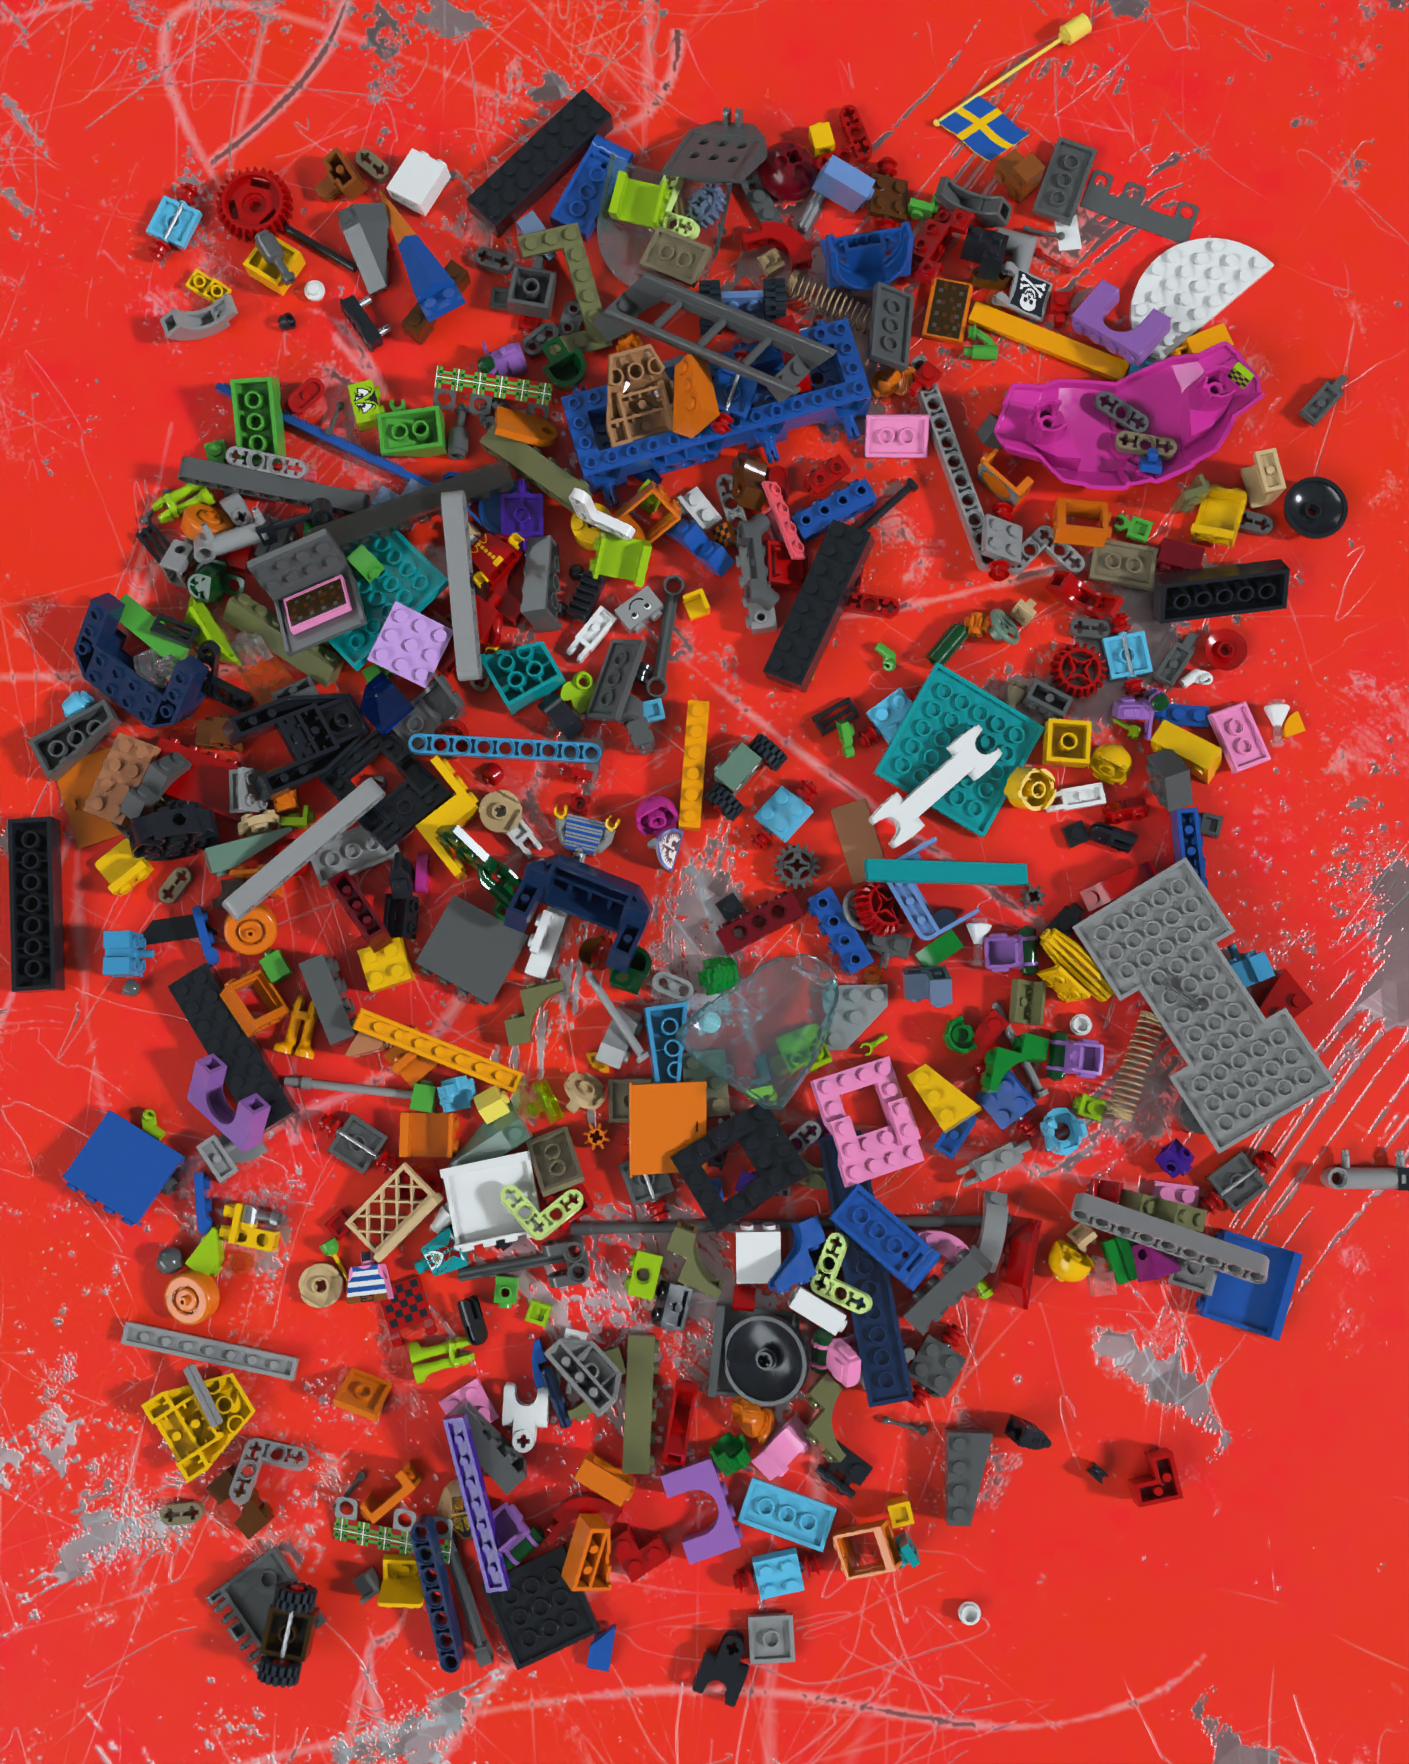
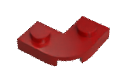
M994 1008L977 1026L974 1033V1043L978 1047L976 1050L984 1059L986 1053L992 1048L1001 1047L1007 1049L997 1038L1010 1025V1022Z

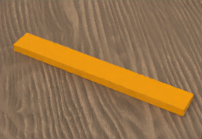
M978 301L975 302L968 319V323L976 324L978 327L1116 382L1124 378L1129 363L1123 359Z
M360 1008L352 1026V1029L490 1084L497 1085L513 1093L516 1092L523 1075L518 1070L363 1008Z

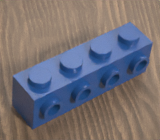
M866 478L860 481L855 479L848 484L847 488L843 490L837 489L829 495L830 497L824 500L822 498L811 504V507L806 510L804 508L799 509L793 514L791 519L797 528L796 532L803 545L826 533L833 519L845 523L876 506L877 497Z
M1198 807L1174 810L1170 813L1175 863L1186 857L1208 889V881L1205 877L1206 861L1202 851L1203 837L1200 832L1201 817L1198 814Z
M831 887L807 900V911L811 917L815 916L819 922L817 927L822 936L826 935L830 941L828 946L834 955L837 953L841 959L838 963L844 973L848 972L851 976L874 962L856 929L846 920L843 907Z

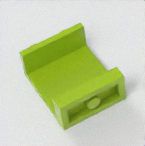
M618 171L608 211L609 215L614 220L657 229L665 221L666 210L664 208L665 204L670 201L671 190H669L667 181H663L662 186L630 179L627 172Z
M600 532L599 538H595L593 550L596 551L595 558H591L589 571H592L593 578L598 579V575L631 580L635 586L643 587L652 550L650 541L637 538L627 541L611 533Z

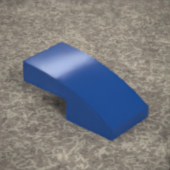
M541 1337L536 1338L532 1351V1370L537 1389L545 1386L541 1375L543 1369L541 1363L548 1359L544 1355L546 1350Z

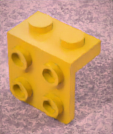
M127 838L123 839L95 863L96 868L110 884L107 888L112 894L120 897L128 894L137 883L145 880L155 870L146 861L145 857L136 859L132 856L130 841Z
M384 1554L383 1581L377 1598V1605L387 1608L404 1607L413 1609L422 1607L424 1593L415 1557L405 1554Z

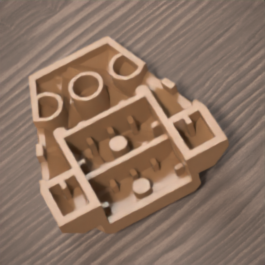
M651 344L608 355L606 429L612 448L653 435L673 431L674 381L667 375L664 370L665 366Z

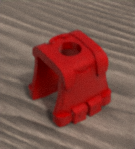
M582 1183L561 1190L556 1194L542 1197L545 1205H547L570 1189H577L582 1193L586 1208L574 1214L558 1227L560 1232L569 1228L571 1222L593 1211V1202Z

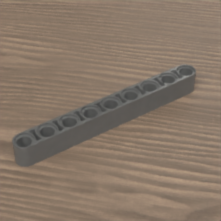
M187 456L181 458L177 477L180 481L307 508H311V502L314 499L322 497L331 502L333 513L356 518L368 509L370 498L369 495L358 491Z

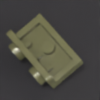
M1202 473L1195 477L1188 486V490L1182 492L1172 505L1174 513L1182 511L1185 514L1193 511L1194 507L1199 506L1208 495L1210 485L1208 480L1204 479Z
M1012 979L1008 1022L1024 1025H1043L1046 982Z

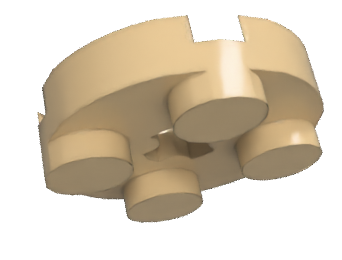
M506 790L487 794L479 805L480 819L483 825L494 833L507 834L515 829L522 819L523 809L518 798ZM502 806L505 807L506 815L497 817L496 808L501 809Z
M266 810L262 814L255 816L253 814H245L240 817L241 822L237 824L238 833L241 837H243V834L251 837L271 832V829L275 827L277 830L282 827L280 816L276 814L275 810Z
M316 1263L308 1267L301 1274L298 1283L302 1300L314 1308H323L334 1304L343 1293V1275L334 1265L329 1263ZM324 1280L327 1288L318 1291L316 1282Z

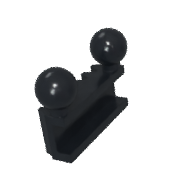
M574 564L569 569V576L574 581H580V585L576 587L577 592L573 593V601L569 602L570 608L564 602H558L561 604V612L557 613V616L560 619L564 617L576 619L586 624L591 618L607 579L602 575H598V579H594L591 571H585L582 565Z

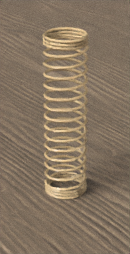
M795 269L787 281L785 287L786 295L791 296V298L796 296L797 301L802 299L803 304L808 302L809 307L814 304V310L820 307V313L826 310V316L832 313V319L837 317V320H839L841 310L848 295L845 296L839 311L833 317L842 292L839 293L833 308L827 314L836 289L832 292L828 304L822 310L823 302L830 290L828 287L822 301L816 307L817 299L824 287L823 283L815 300L810 305L811 296L819 281L815 282L809 297L804 302L805 294L813 278L809 279L804 293L798 299L799 291L806 280L807 274L803 276L797 292L792 296L801 276V271ZM854 298L851 299L847 307V310L841 319L846 318L847 313L854 301ZM858 301L848 321H850L849 324L851 328L855 325L856 331L861 328V334L867 331V337H869L870 323L864 331L863 328L866 319L872 309L871 307L869 308L863 322L858 328L857 325L860 316L865 309V304L863 305L859 313V316L851 325L854 313L856 312L860 301Z
M1141 1010V1013H1139V1017L1144 1020H1137L1140 1026L1134 1027L1139 1033H1133L1132 1035L1136 1039L1130 1040L1134 1046L1127 1047L1133 1053H1125L1130 1059H1124L1123 1062L1128 1066H1121V1069L1127 1073H1118L1123 1079H1116V1082L1122 1086H1113L1118 1092H1112L1111 1094L1117 1099H1109V1101L1115 1106L1108 1105L1106 1106L1107 1109H1105V1113L1128 1122H1132L1133 1115L1124 1111L1133 1114L1135 1112L1113 1101L1137 1107V1105L1114 1094L1140 1100L1118 1088L1140 1094L1142 1092L1119 1081L1144 1087V1085L1134 1082L1121 1074L1146 1080V1078L1133 1074L1124 1068L1149 1074V1072L1139 1069L1126 1061L1151 1067V1065L1138 1061L1129 1055L1153 1061L1152 1058L1137 1053L1130 1048L1156 1054L1154 1051L1145 1049L1132 1041L1148 1044L1156 1048L1158 1047L1157 1045L1146 1042L1135 1035L1160 1041L1159 1038L1143 1033L1137 1028L1163 1034L1140 1023H1151L1163 1028L1156 1015L1145 1010Z

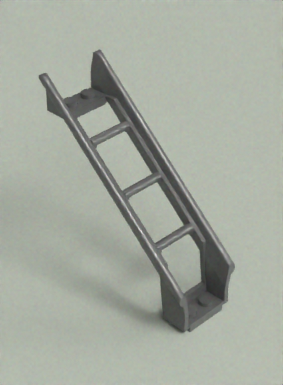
M649 272L645 273L625 290L592 322L608 342L631 330H635L765 385L779 403L792 395H796L801 390L797 387L801 380L811 370L821 365L837 352V350ZM662 301L671 304L652 324L637 319L644 310ZM679 309L715 323L696 343L661 329ZM724 327L761 341L740 362L705 347ZM769 345L794 355L774 376L750 367L753 361Z

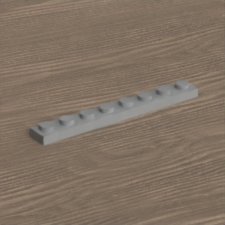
M129 1320L125 1323L120 1343L291 1381L295 1380L300 1357Z

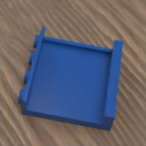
M109 1110L62 1178L67 1181L66 1186L75 1192L79 1189L85 1192L84 1197L95 1204L99 1201L104 1204L102 1209L112 1215L116 1212L122 1215L121 1221L131 1227L134 1224L141 1226L143 1223L140 1221L179 1164L183 1165L187 1158Z
M1220 1228L1214 1238L1255 1251L1269 1258L1267 1281L1263 1284H1255L1218 1271L1212 1296L1201 1294L1197 1298L1195 1303L1196 1314L1280 1341L1303 1254Z

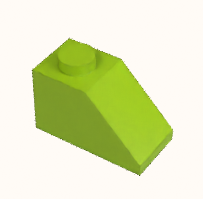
M219 1226L211 1228L185 1262L194 1271L203 1272L214 1278L223 1269L221 1264L225 1260L223 1238L218 1236Z

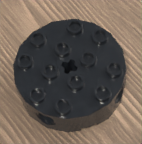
M185 804L175 809H171V807L158 808L155 813L132 818V822L127 827L132 856L136 859L145 857L146 861H168L197 855L196 850H204L205 848L216 846L220 842L215 812H212L211 809L195 808L192 804Z

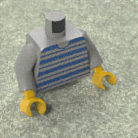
M558 804L555 805L556 833L560 844L564 846L565 850L573 852L572 859L584 863L585 856L595 857L596 854H601L611 845L615 829L620 824L619 818L615 824L610 821L612 815L605 822L568 814V806L566 804L564 811H559L557 809Z

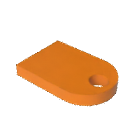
M501 406L496 408L495 435L539 447H549L555 443L558 432L550 422L540 417Z

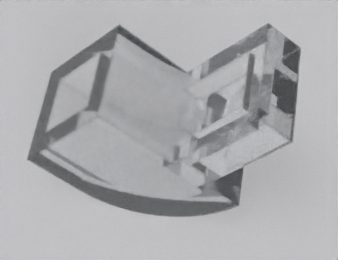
M152 648L134 656L136 673L156 688L167 687V679L171 678L176 663L180 662L172 654L162 657Z

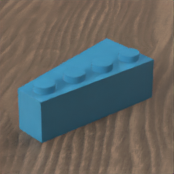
M688 1002L646 1007L643 1009L648 1050L651 1054L649 1057L653 1083L680 1082Z

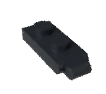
M1076 902L1070 908L1065 906L1044 930L1056 928L1066 936H1069L1073 931L1072 927L1082 921L1080 916L1085 910ZM1041 932V933L1037 936L1036 943H1037V946H1038L1045 954H1047L1046 951L1043 949V947L1040 945V940H1041L1040 935L1042 934V932Z

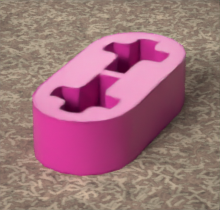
M418 852L415 876L416 893L428 892L431 863L430 853Z

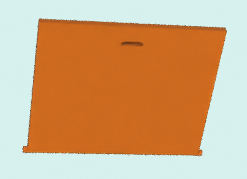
M111 747L86 755L57 781L79 850L123 835L110 821L83 811L85 802L90 796L94 782L101 772L104 760L107 758ZM129 819V821H128V823H127V826H126V827H123V828H124V829H127V827L130 825V823L132 822V820Z
M707 1081L632 1084V1082H629L630 1178L633 1175L679 1173L670 1157L706 1135ZM705 1163V1164L702 1165L704 1171H706V1163Z

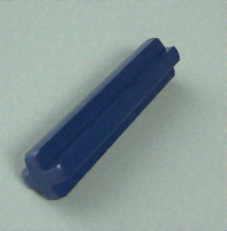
M552 1366L544 1367L541 1375L559 1425L562 1429L569 1428L572 1420L569 1418L568 1408L554 1368Z

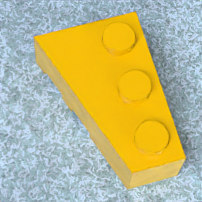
M927 1064L922 1065L907 1075L945 1133L982 1110L978 1104Z

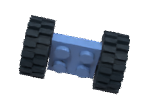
M785 278L763 279V290L721 291V293L720 280H699V293L758 318H764L765 321L770 323L774 319L786 316ZM700 317V335H704L715 323Z

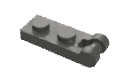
M758 172L751 173L750 177L744 179L738 185L758 222L771 221L782 223V217L767 190L763 187ZM754 184L755 189L750 191L749 186Z

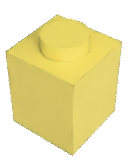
M497 1085L473 1097L477 1110L486 1124L510 1113L507 1104L510 1102L509 1097L505 1091L501 1092Z

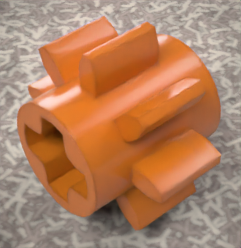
M627 332L618 337V345L615 347L618 352L640 347L643 343L639 335L636 336L632 332Z
M972 612L970 617H965L964 626L968 629L967 633L969 636L980 638L983 636V632H989L990 620H986L987 616L985 614Z
M601 1123L595 1129L590 1124L589 1128L591 1131L583 1132L584 1135L588 1136V1140L584 1144H593L592 1150L596 1148V1145L603 1149V1142L610 1141L605 1135L609 1129L603 1131ZM598 1130L600 1131L599 1135L603 1137L602 1140H598L595 1143L591 1134L596 1133Z

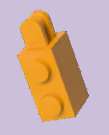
M1222 323L1185 338L1182 345L1171 351L1170 355L1200 353L1224 341H1227L1232 346H1234V343L1225 324Z

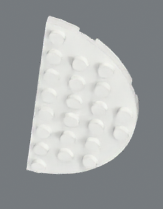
M1201 238L1178 244L1158 256L1148 266L1138 281L1130 303V330L1139 326L1153 308L1171 318L1170 331L1147 357L1149 361L1154 363L1166 359L1171 351L1182 345L1185 338L1198 332L1270 271L1274 264L1255 249L1228 239Z

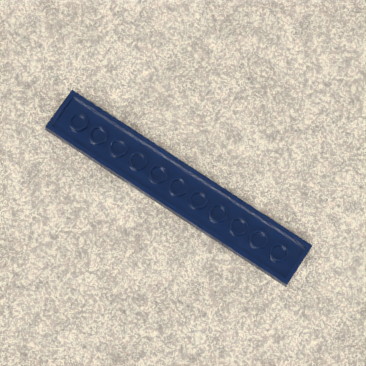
M861 1130L855 1131L856 1136L862 1135ZM833 1136L818 1138V1145L831 1213H833L855 1185L845 1188L838 1168V1150ZM871 1179L858 1183L874 1196ZM834 1224L835 1233H836V1232H842V1233H844L839 1227H837V1226ZM845 1234L849 1244L841 1264L844 1281L869 1294L873 1302L872 1308L866 1313L858 1314L850 1310L858 1354L861 1359V1370L868 1406L870 1408L913 1400L889 1271ZM837 1238L838 1246H842V1243L839 1242L840 1238ZM851 1298L850 1300L858 1302L859 1308L866 1306V1304L863 1303L864 1298L859 1300Z

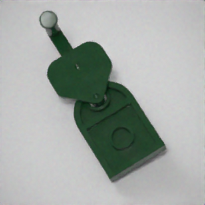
M459 825L440 826L436 831L440 836L439 840L444 845L455 850V855L460 860L466 861L477 870L480 884L507 909L513 896L503 886L505 884L508 886H519L522 880L509 867L492 858ZM494 874L499 881L496 882L490 875Z

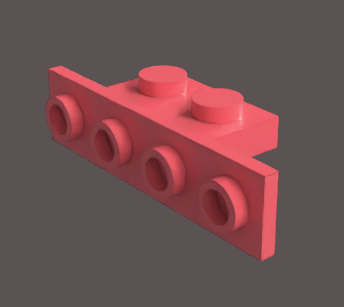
M763 481L761 484L770 507L761 513L770 520L771 525L768 528L771 539L784 542L792 560L806 559L804 546L800 542L796 532L797 528L789 514V508L781 495V488L777 482Z

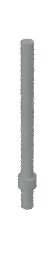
M305 1076L302 1078H284V1085L301 1087L303 1090L314 1088L411 1099L413 1093L411 1090L312 1080V1077Z

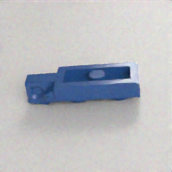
M1169 704L1165 710L1154 712L1153 719H1159L1160 724L1165 719L1178 727L1207 729L1209 728L1207 716L1209 715L1210 707Z
M973 1115L949 1132L945 1133L943 1131L934 1148L953 1160L975 1126L978 1117Z

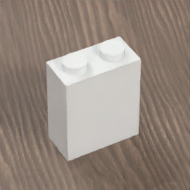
M412 148L386 189L392 200L426 216L451 175L445 162L440 159L435 160L422 150L419 152Z
M743 1222L740 1225H736V1283H768L781 1265L780 1225H776L774 1222H764L762 1225Z
M797 1284L787 1301L791 1309L835 1336L838 1331L841 1333L848 1322L846 1320L847 1315L843 1310L802 1285Z

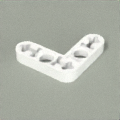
M573 488L569 500L580 519L624 540L631 541L636 532L632 526L598 511L588 493L579 488Z

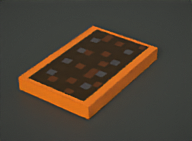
M935 277L934 285H931L921 337L962 345L974 285Z

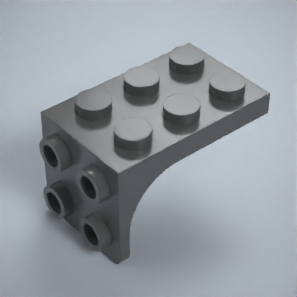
M435 672L432 673L433 680L430 685L386 720L407 747L412 735L418 733L435 734L437 730L442 729L438 733L441 734L466 714L463 708L466 704L456 691L451 692L453 688L442 674L438 676ZM415 739L412 742V746L414 749L420 750L424 747V742L421 739Z

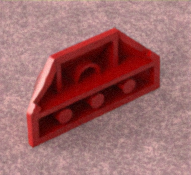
M1036 1219L1031 1220L1010 1235L1008 1242H1004L1003 1255H1005L1004 1264L1001 1263L999 1269V1277H1002L1001 1281L1019 1307L1024 1310H1028L1042 1221Z

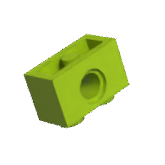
M638 1249L637 1254L632 1253L629 1266L633 1267L631 1276L627 1275L624 1288L628 1289L627 1295L653 1301L664 1255ZM645 1268L649 1271L650 1276L646 1280H641L637 1276V1271Z

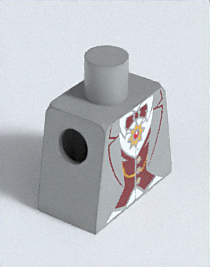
M187 536L184 542L177 539L173 540L162 558L159 566L168 583L188 589V579L194 574L199 564L194 558L193 541Z

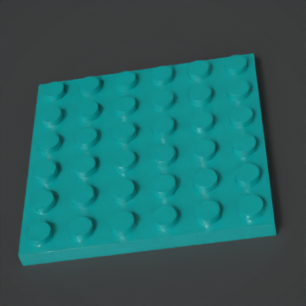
M372 505L334 540L346 558L362 544L385 568L377 578L369 583L353 567L368 624L328 640L356 671L360 670L369 661L367 657L394 601L420 613L449 586L448 579Z
M936 662L873 774L909 794L952 756L946 747L959 735L979 724L983 730L975 741L977 751L986 755L999 748L1002 755L977 780L973 781L967 774L930 808L980 838H984L1007 797L1004 794V787L1009 776L1017 767L1025 765L1045 727Z

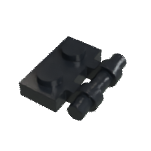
M836 1439L846 1456L839 1463L832 1461L826 1469L819 1464L814 1472L821 1476L820 1479L825 1483L829 1482L837 1488L838 1493L841 1495L845 1494L852 1499L856 1491L849 1487L853 1481L861 1486L873 1467ZM836 1469L845 1475L843 1481L833 1475Z

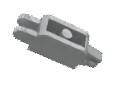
M1015 1140L1005 1142L971 1159L969 1164L957 1169L956 1173L957 1175H962L971 1169L974 1170L976 1176L964 1180L962 1183L964 1188L978 1181L983 1182L1020 1163L1024 1159L1022 1154L1032 1149L1028 1140L1016 1144Z

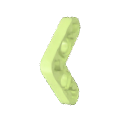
M663 175L660 186H662L663 181H667L668 187L671 190V197L669 203L665 204L666 217L664 223L660 224V227L695 240L700 233V226L691 218L672 213L684 178ZM673 220H677L675 228L669 229L670 223ZM685 226L686 228H689V229L692 228V230H691V231H690V230H689V231H685V230L683 229V227Z
M507 1185L500 1192V1199L504 1207L535 1240L546 1238L583 1206V1195L576 1189H570L541 1213L538 1212L516 1186ZM506 1193H515L514 1199L518 1203L516 1206L512 1199L506 1200ZM569 1197L573 1199L577 1197V1204L573 1202L567 1206L568 1212H566L564 1207L569 1203ZM522 1207H527L531 1213L528 1217L523 1218L518 1215V1211ZM552 1210H560L562 1217L558 1220L552 1219L550 1217ZM533 1219L537 1226L543 1225V1232H534L535 1227L531 1222Z
M842 1232L832 1233L828 1236L815 1269L817 1275L811 1279V1289L816 1294L855 1313H866L872 1308L873 1304L870 1295L836 1279L849 1241ZM840 1238L839 1242L842 1243V1246H838L834 1253H829L828 1251L834 1250L836 1246L833 1239ZM827 1257H831L835 1261V1266L832 1270L827 1269L824 1264ZM825 1273L831 1274V1276H825L823 1283L826 1287L820 1289V1284L817 1281L822 1280ZM839 1287H843L846 1290L847 1296L844 1300L839 1299L836 1295V1290ZM851 1298H854L856 1300L864 1298L863 1303H865L866 1306L859 1308L858 1302L850 1300Z

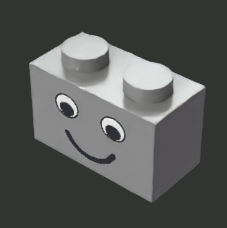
M647 585L616 608L614 612L623 627L632 635L634 632L636 634L641 632L646 627L645 624L650 620L655 621L660 618L664 607Z

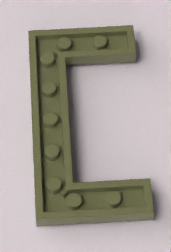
M578 222L518 236L517 241L523 259L563 250L586 329L559 337L567 350L570 352L578 347L582 354L611 348L613 346L612 341L608 342L592 323L603 312ZM554 344L549 347V351L552 355H557L560 353L561 348L559 345Z

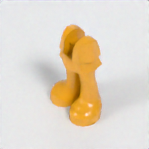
M299 995L292 1005L293 1009L290 1012L291 1018L287 1035L284 1041L274 1045L273 1051L313 1060L314 1051L311 1048L313 1030L318 1020V1013L313 1000H311L308 1012H304L306 996ZM304 1020L305 1024L302 1037L298 1047L296 1048V1041L301 1021Z

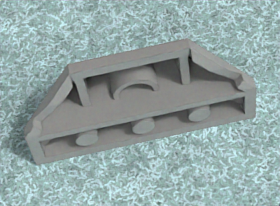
M560 1338L544 1352V1355L562 1377L599 1417L617 1402L622 1372L594 1341Z

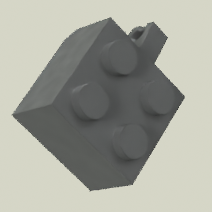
M534 257L532 267L514 266L507 297L509 313L550 320L557 287L556 272L543 269V257Z
M1165 749L1148 755L1146 760V772L1150 777L1148 788L1151 794H1155L1158 803L1161 806L1163 805L1168 812L1192 805L1190 769L1175 751Z

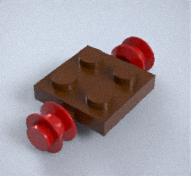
M884 157L877 162V167L879 168L877 173L871 172L868 175L875 179L872 187L875 191L870 200H867V215L882 218L876 223V227L879 230L895 228L896 222L902 223L907 221L908 181L894 178L897 175V170L894 169L897 167V161L891 157Z

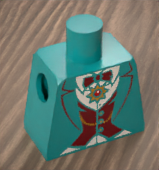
M452 1226L445 1229L421 1248L424 1257L414 1262L419 1274L430 1269L435 1277L471 1264L466 1252H461V1248L454 1249L456 1243Z

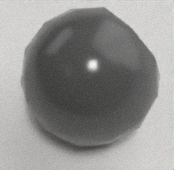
M176 1247L163 1248L157 1258L156 1267L163 1274H175L182 1269L184 1255Z

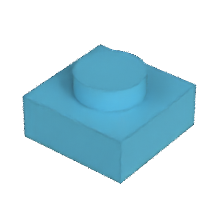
M661 698L643 702L644 717L647 718L648 723L666 720Z

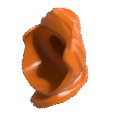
M908 365L904 372L889 366L884 371H876L872 380L868 383L872 394L871 398L889 397L893 393L901 396L908 394L909 387L913 383L912 374L916 372V369Z
M737 1396L731 1402L733 1410L732 1420L739 1423L745 1435L751 1438L757 1437L758 1444L765 1445L775 1426V1414L770 1409H760L759 1405L751 1403L741 1396Z

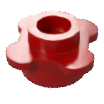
M573 793L568 811L586 816L589 813L588 805L591 803V797Z

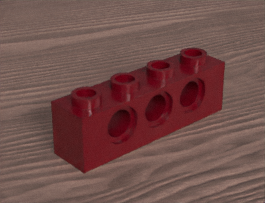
M346 869L327 880L335 896L374 953L393 942L388 930Z
M784 891L775 896V901L769 904L765 901L757 905L756 911L750 914L746 911L738 915L737 921L731 924L727 921L719 925L716 935L727 956L802 918L804 913L793 892L787 894ZM774 907H781L784 915L776 918L772 914V909ZM755 917H762L765 925L757 928L753 925V919ZM736 927H743L746 930V935L738 938L734 935L733 931Z

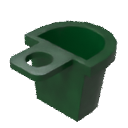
M554 337L544 343L542 350L550 364L542 368L543 372L551 383L556 385L561 391L572 392L580 386L586 374L587 365L583 354L578 347L569 352L559 337ZM551 345H559L561 348L560 353L552 355L549 352Z
M215 558L213 562L208 564L199 563L194 574L188 579L187 586L190 594L197 600L206 603L222 602L224 593L233 596L240 592L244 593L246 580L244 577L227 572V561ZM233 579L239 583L240 588L238 591H234L230 587V580Z
M638 947L627 973L609 967V983L611 987L638 995L644 979H647L651 971L652 960L650 954L645 949Z

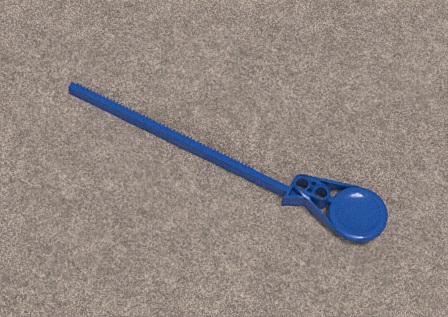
M218 382L215 387L216 391L232 399L231 386ZM282 410L283 424L407 482L412 478L425 485L434 494L432 497L434 504H441L442 492L464 490L466 495L468 491L476 490L474 495H466V501L468 505L479 503V518L467 507L468 514L491 535L501 534V494L518 492V482L458 472H447L443 475L440 484L437 485L405 470V467H401L397 462L394 464V461L391 462L390 459L387 461V458L384 459L383 456H377L373 451L370 452L366 448L363 449L362 446L353 444L352 441L349 442L345 438H339L335 433L332 436H327L325 429L322 430L321 427H315L311 422H305L304 419H298L294 414L291 415V413ZM450 482H457L456 486L448 487ZM477 483H488L494 485L489 487L485 491V493L482 494ZM526 487V492L532 493V491L528 487Z

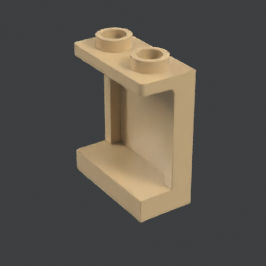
M1276 448L1254 452L1253 459L1255 464L1242 468L1240 471L1251 509L1271 505L1286 489Z

